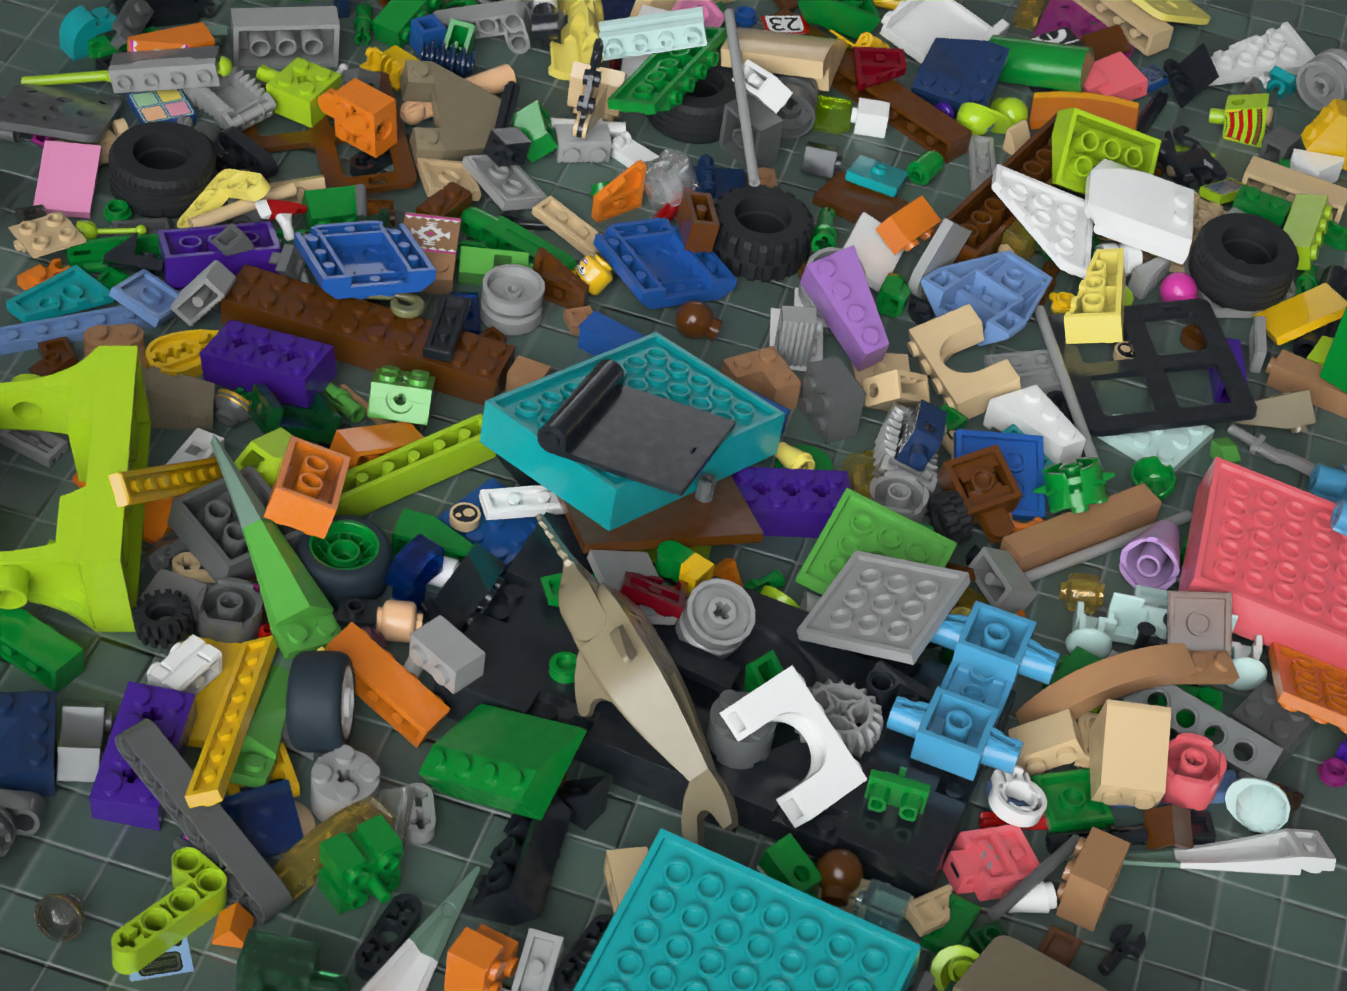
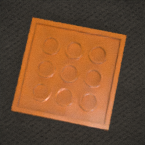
M1273 641L1268 650L1277 701L1280 705L1291 712L1301 711L1306 713L1318 723H1331L1338 726L1341 731L1347 734V670Z

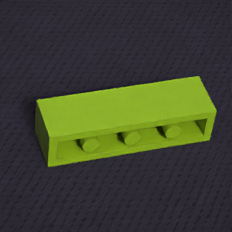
M1296 194L1283 230L1290 236L1296 246L1299 255L1297 270H1310L1313 260H1318L1319 247H1322L1324 234H1327L1328 221L1332 220L1333 208L1328 205V195Z

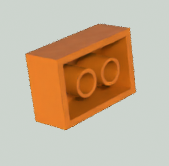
M291 435L277 470L264 518L270 519L277 524L303 531L307 535L325 539L337 511L351 457Z

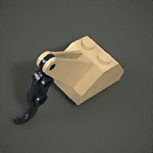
M597 38L594 42L590 64L573 62L567 106L573 109V114L577 115L572 133L574 137L586 139L600 118L603 121H613L614 118L620 119L622 115L620 110L609 109L607 99L629 77L626 72L600 67L603 55V41L601 38Z

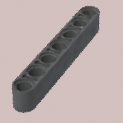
M145 718L115 737L116 747L125 761L193 846L226 874L227 888L242 907L254 917L255 922L264 924L292 904V897L287 887L219 803L212 806L202 805L189 808L185 794L194 772L153 721Z

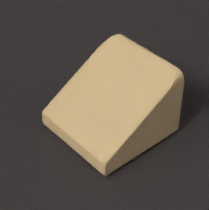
M1026 120L1020 121L1007 129L1003 150L1010 155H1013L1031 138Z

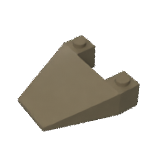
M406 60L400 76L402 101L431 102L435 127H414L408 143L414 167L416 168L418 158L463 161L464 156L486 155L484 149L491 129L495 128L502 99L433 61Z

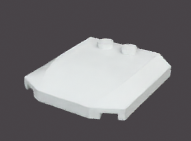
M1103 159L1090 171L1086 180L1084 213L1087 218L1093 219L1095 223L1094 232L1183 265L1192 243L1194 190L1146 172Z

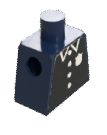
M921 399L901 429L898 436L899 440L895 459L917 471H923L943 440L947 412ZM924 423H929L928 430L925 428Z

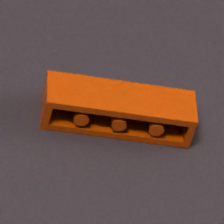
M353 622L332 639L324 649V651L343 652L351 658L355 675V694L416 748L441 725L451 710L441 697L433 694L420 682L415 674L407 671L395 660L390 652L381 648L365 630L360 629Z

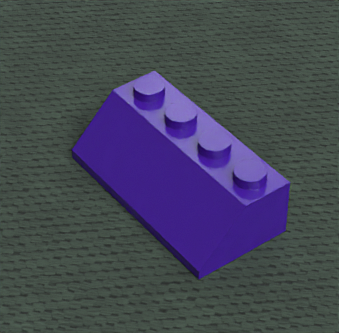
M272 222L235 224L249 238L255 248L230 256H225L211 242L214 237L230 224L157 230L165 283L174 289H183L215 260L222 263L235 276H237L244 264L279 274L276 271L277 265L269 263L272 252L281 253V246Z

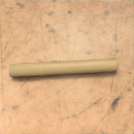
M291 181L270 189L260 200H283L297 195V189ZM239 200L188 219L190 228L212 226L256 210V201Z

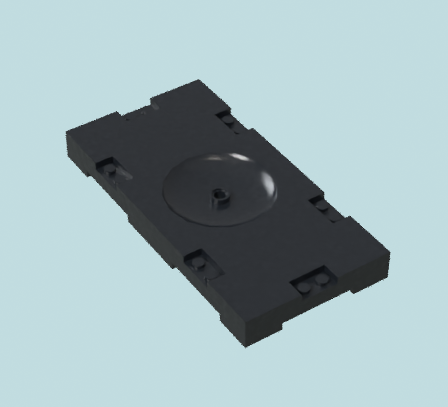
M545 512L543 516L551 524L567 549L590 574H594L587 559L589 553H583L568 520ZM538 523L507 569L505 581L483 614L478 612L464 633L467 638L485 652L483 675L455 694L450 692L444 685H439L435 681L434 694L441 697L444 703L451 709L446 717L458 722L482 703L584 728L587 732L573 759L614 775L613 784L682 811L684 795L689 781L636 731L616 706L609 701H600L595 706L592 716L589 718L580 716L575 698V682L562 684L550 677L549 662L554 654L558 652H571L578 656L579 649L560 613L559 607L548 605L540 577L562 573L563 560L550 542L549 537L545 534L544 529ZM662 577L663 585L676 587L677 583L673 579ZM745 587L742 588L751 597L756 610L755 624L749 636L742 642L740 647L729 657L724 658V660L742 667L731 689L736 692H745L746 665L770 650H774L784 670L793 665L797 673L804 678L806 686L813 688L816 681L824 685L829 678L833 683H839L841 679L846 685H851L855 682L857 689H864L868 673L880 660H883L935 692L937 686H941L949 668L948 665L927 657L922 665L916 662L912 665L799 640L797 629L810 612ZM652 624L655 629L679 639L675 625ZM682 676L705 736L711 707L720 697L721 693ZM1011 690L996 726V729L1003 733L1017 693L1014 690ZM890 709L886 713H882L884 723L881 735L877 743L874 744V747L871 748V751H864L860 758L853 754L852 756L859 762L862 772L868 780L871 769L899 774L902 765L907 767L905 777L931 785L924 813L919 814L916 820L912 822L902 819L898 815L900 808L888 804L885 811L882 812L869 810L867 808L868 799L864 798L868 780H866L817 816L794 828L776 799L804 780L811 766V753L808 744L800 742V734L795 733L793 726L784 722L777 723L769 757L764 762L761 760L754 763V767L749 769H734L724 766L716 760V755L710 750L716 771L726 782L735 801L738 813V826L732 829L731 832L736 833L738 827L742 826L777 841L791 834L804 852L819 858L832 849H847L860 859L863 866L862 879L890 884V889L897 891L899 894L914 896V899L933 890L950 847L988 766L981 763L974 781L910 758L915 739L886 728L891 712ZM856 723V726L860 727L861 723ZM711 813L705 817L704 821L721 827Z

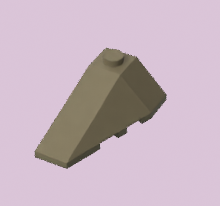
M1295 390L1254 400L1257 405V415L1254 419L1228 422L1230 424L1290 429L1292 434L1307 431V425L1316 423L1310 391Z

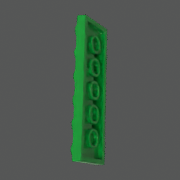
M706 26L707 46L651 54L607 99L609 109L620 110L624 113L639 112L645 115H653L658 111H670L675 105H681L683 96L687 92H693L695 83L699 79L703 80L706 78L707 70L718 65L719 54L716 50L727 39L726 28Z

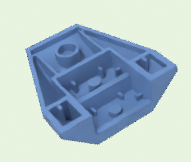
M1008 250L938 267L922 277L921 284L936 318L970 304L982 321L984 341L977 343V345L983 346L1009 339L1024 329L1053 277Z

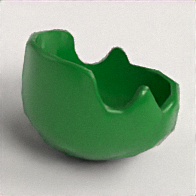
M1157 456L1141 458L1133 464L1130 472L1132 487L1144 483L1161 501L1168 498L1175 491L1177 478L1172 466L1162 464Z

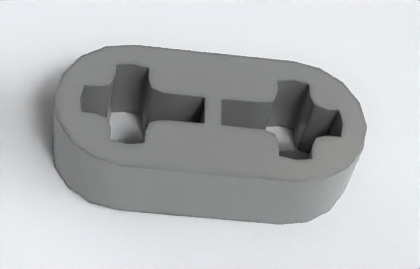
M412 783L405 787L402 796L404 833L409 841L415 844H424L431 841L435 836L436 815L434 796L429 786L423 783ZM414 798H420L421 806L416 807ZM416 820H422L424 829H418Z

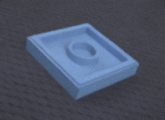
M146 269L140 270L115 285L109 293L110 297L155 328L177 315L171 310L170 306L179 292Z

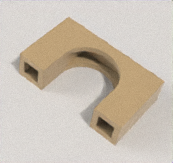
M970 304L908 330L910 342H907L908 350L913 358L917 357L919 359L922 373L930 376L932 379L931 384L935 393L943 396L944 404L947 403L949 407H953L968 419L986 412L989 399L1021 389L1020 377L1008 359L971 373L956 372L945 365L946 361L953 354L984 341L982 321Z

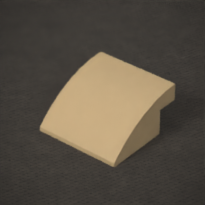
M737 27L742 66L748 59L771 74L814 78L817 82L818 90L829 91L846 50V44L843 40ZM727 38L721 48V66L732 68Z

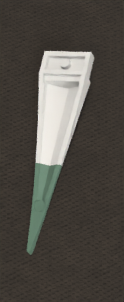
M1285 828L1233 840L1193 845V849L1188 850L1176 847L1128 851L1123 865L1290 876L1300 875L1301 869L1310 873H1320L1322 870L1334 871L1336 858L1318 830ZM1072 854L1065 861H1072L1073 858L1077 859L1078 857Z
M476 866L359 991H426L452 929L480 872V866Z

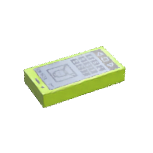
M1228 178L1224 181L1201 186L1199 195L1210 202L1221 205L1234 201L1243 183Z

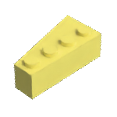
M1124 248L1096 249L1086 270V277L1079 284V292L1071 301L1070 311H1067L1064 316L1066 344L1123 342L1126 283Z

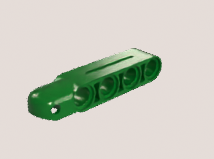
M468 207L461 213V230L465 235L477 242L487 244L488 249L528 252V263L535 264V254L542 247L571 271L577 266V262L572 256L504 216L496 217L479 207Z

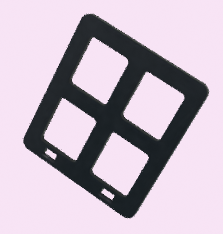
M1196 298L1124 306L1123 331L1134 355L1133 359L1085 363L1082 360L1077 344H1066L1064 316L1066 313L1052 314L1048 317L1092 436L1103 437L1254 419L1257 415V405L1211 304L1205 299ZM1178 309V311L1164 312V310ZM1193 318L1208 349L1206 351L1159 355L1144 323ZM1207 368L1216 369L1231 402L1186 408L1180 407L1166 373ZM1134 376L1143 378L1156 411L1114 416L1103 414L1091 383L1092 381Z

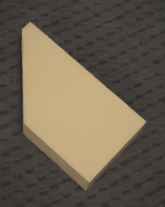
M950 884L905 903L900 909L919 937L944 927L949 921V897L952 893V886Z

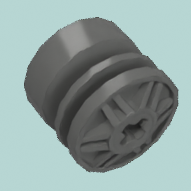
M773 73L793 93L787 100V103L775 113L784 120L781 137L787 139L798 138L808 133L814 125L819 94L817 82L814 78Z

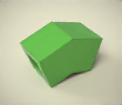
M1228 437L1211 440L1210 456L1213 459L1217 456L1239 465L1242 460L1238 448Z

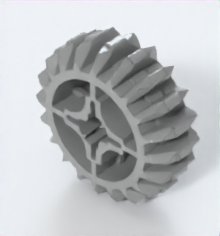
M828 678L824 685L816 681L813 688L807 687L814 699L823 707L825 715L834 729L842 736L843 743L851 755L853 754L860 758L864 751L870 752L871 748L874 747V744L880 738L884 723L881 706L877 705L876 696H868L867 688L859 690L856 688L855 682L851 685H846L842 679L839 683H833ZM860 722L861 726L857 727L856 723ZM795 728V733L800 734V742L807 743L803 735Z

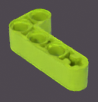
M182 847L176 850L171 858L172 886L175 889L120 927L112 935V965L117 972L129 975L141 970L226 907L227 876L201 851L193 847Z

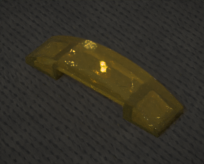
M374 796L357 801L338 811L311 830L282 857L272 870L287 887L293 901L315 884L313 876L319 872V868L324 867L319 861L320 842L343 831L347 835L356 831L358 824L380 814L391 825L396 821L395 816Z

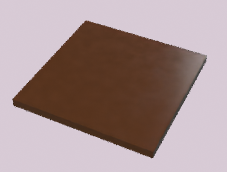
M731 475L717 482L711 502L704 503L698 501L695 498V492L611 531L606 530L556 495L583 553H589L590 549L612 551L657 549L660 543L668 540L679 542L686 547L760 543L763 539L764 533Z

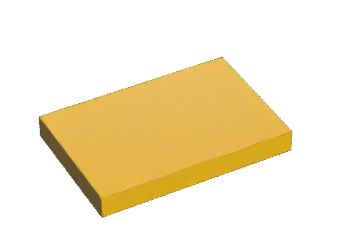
M1323 283L1252 315L1253 320L1256 316L1266 317V335L1280 346L1342 318L1347 301L1327 283Z

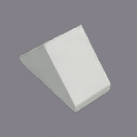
M1293 149L1290 158V169L1333 183L1338 181L1345 157Z

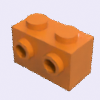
M921 195L887 218L875 230L893 254L896 255L903 249L907 253L920 244L919 238L923 242L930 238L931 231L941 222V219L923 195Z

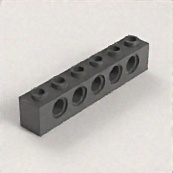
M1112 649L1111 652L1109 653L1108 657H1111V656H1114V655H1117V654H1120V653H1118L1117 651H1115V650ZM1175 685L1149 688L1115 699L1118 701L1148 704L1147 701L1150 696H1161L1165 701V707H1171L1170 732L1176 736L1182 733H1193L1205 737L1206 729L1215 728L1219 730L1222 735L1221 743L1212 747L1218 753L1220 751L1223 752L1226 757L1227 766L1238 771L1236 776L1239 779L1248 777L1266 780L1283 751L1282 747ZM1181 711L1190 713L1193 717V725L1189 728L1179 726L1176 721L1177 713ZM1241 744L1248 747L1250 750L1248 761L1243 762L1235 758L1233 749L1236 745Z

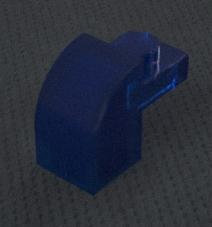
M421 533L409 541L397 553L386 574L385 582L393 587L392 598L414 602L418 612L420 605L424 604L426 584L443 571L444 548Z

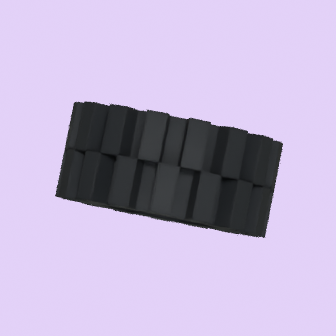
M951 489L929 497L927 504L929 511L927 515L931 519L929 523L933 526L934 532L956 542L958 545L971 540L973 526L970 523L971 516L967 513L968 507L963 504L964 499L959 496L958 491Z
M160 589L154 590L155 595L153 596L149 593L145 594V601L138 599L136 602L137 607L133 606L132 617L139 640H142L144 645L147 646L150 643L151 648L156 649L158 644H161L162 649L168 648V643H172L174 646L179 639L184 642L188 639L187 634L192 635L194 632L195 619L191 602L186 594L182 596L181 591L176 590L172 594L171 589H165V593H160ZM172 616L167 620L155 621L161 617Z

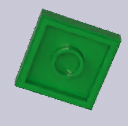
M1090 768L1031 776L1030 780L1042 789L1047 798V807L1043 815L1046 818V826L1049 832L1092 829V827L1103 828L1107 824L1114 823L1115 819L1109 805L1103 802L1091 801Z

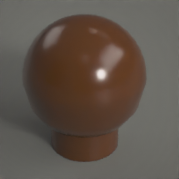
M698 300L685 302L679 307L675 315V325L679 333L686 338L694 340L705 337L714 341L723 322L714 317L709 306Z
M836 848L824 853L818 860L816 868L822 877L820 887L822 888L821 901L832 906L844 907L848 905L849 895L859 887L862 881L863 866L860 859L853 852L847 849Z

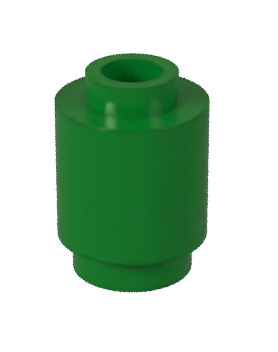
M933 150L923 152L907 167L910 180L919 186L926 185L942 171L944 165L942 156Z

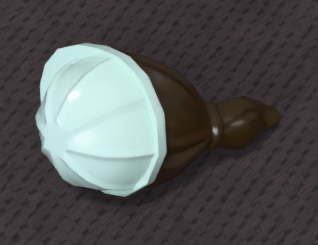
M1243 777L1234 781L1228 787L1225 801L1227 809L1232 816L1243 826L1247 827L1249 831L1269 833L1279 830L1288 821L1291 813L1301 806L1304 795L1298 791L1290 793L1287 787L1279 783Z

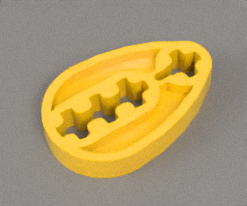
M203 329L186 330L154 339L149 343L145 352L147 369L151 365L160 368L159 372L177 377L178 373L194 378L203 374L200 352L219 331Z

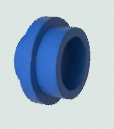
M739 6L734 12L735 21L739 27L749 28L757 23V15L752 7Z

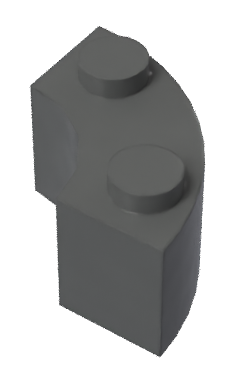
M66 699L62 710L61 734L58 745L57 781H95L105 752L106 731H112L113 711H107V701Z

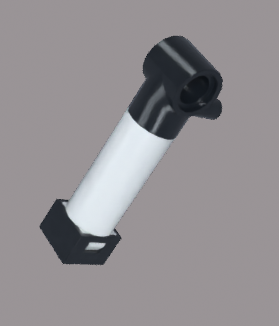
M533 0L532 39L541 40L542 49L549 51L551 39L559 38L558 0Z

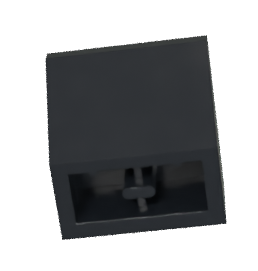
M475 543L434 598V602L442 617L459 631L463 626L468 629L478 612H481L484 606H487L505 580L501 573L507 564L478 543Z

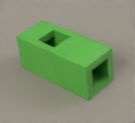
M461 246L458 283L482 285L485 274L494 267L516 264L533 270L534 263H528V252Z

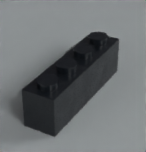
M556 794L541 821L515 813L511 815L503 831L507 835L506 839L496 846L490 855L494 862L487 876L481 874L475 884L479 891L474 901L467 900L462 909L466 915L511 926L533 921L541 916L573 812Z

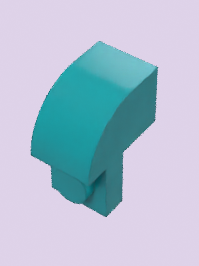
M82 5L74 8L67 14L60 26V48L73 61L89 56V39L114 30L111 25L115 21L116 16L105 6L91 11H87Z

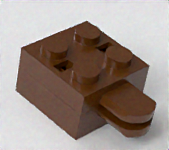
M998 444L943 462L936 477L943 492L951 489L958 491L959 496L964 499V506L967 505L968 507L967 513L971 516L970 523L972 525L979 523L990 543L1001 544L1002 538L1010 535L1014 529L1008 513L1015 511L1023 495Z

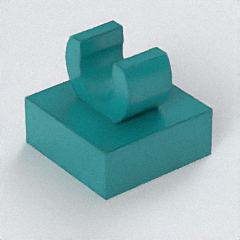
M1275 65L1269 72L1271 80L1266 86L1267 93H1270L1274 88H1278V99H1282L1286 93L1292 96L1297 89L1296 76Z

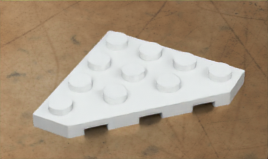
M997 164L992 175V190L1061 270L1066 271L1070 275H1076L1085 279L1086 270L1091 261L1093 219L1087 218L1084 213L1085 200Z

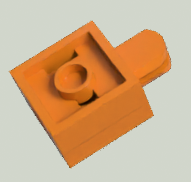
M356 78L338 90L330 88L318 97L320 110L334 118L335 136L375 158L398 142L395 98Z

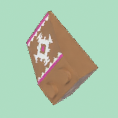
M405 212L403 224L406 225L436 269L435 281L421 292L452 295L461 218Z

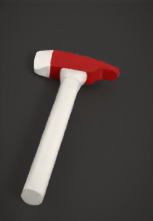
M265 199L256 201L255 206L261 218L276 219L282 228L286 244L295 246L292 219L295 214L306 213L307 206L283 200ZM304 267L300 281L309 283Z

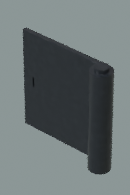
M601 360L539 429L537 434L539 445L551 454L682 496L733 430L736 421L623 385L624 372L622 367L613 360Z

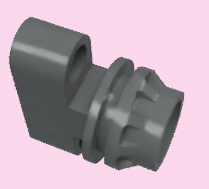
M0 789V859L9 851L16 835L28 836L38 831L46 809V802L39 794L29 791Z

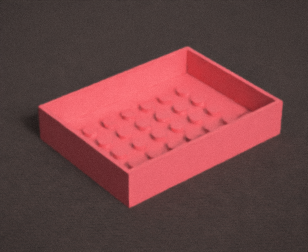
M1216 456L1197 488L1178 591L1232 593V614L1238 615L1232 633L1254 641L1256 634L1263 635V645L1270 647L1272 642L1275 641L1347 670V536L1333 530L1329 525L1336 503Z

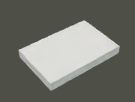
M863 212L842 249L852 245L855 246L858 258L866 271V280L869 287L879 293L886 276L893 272L904 249L894 255L875 230L882 223Z

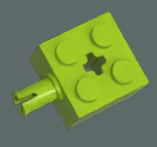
M299 57L282 71L262 64V67H259L256 73L258 81L267 83L266 91L276 103L274 113L311 128L327 115L320 110L318 97L330 88L338 90L342 82V74Z

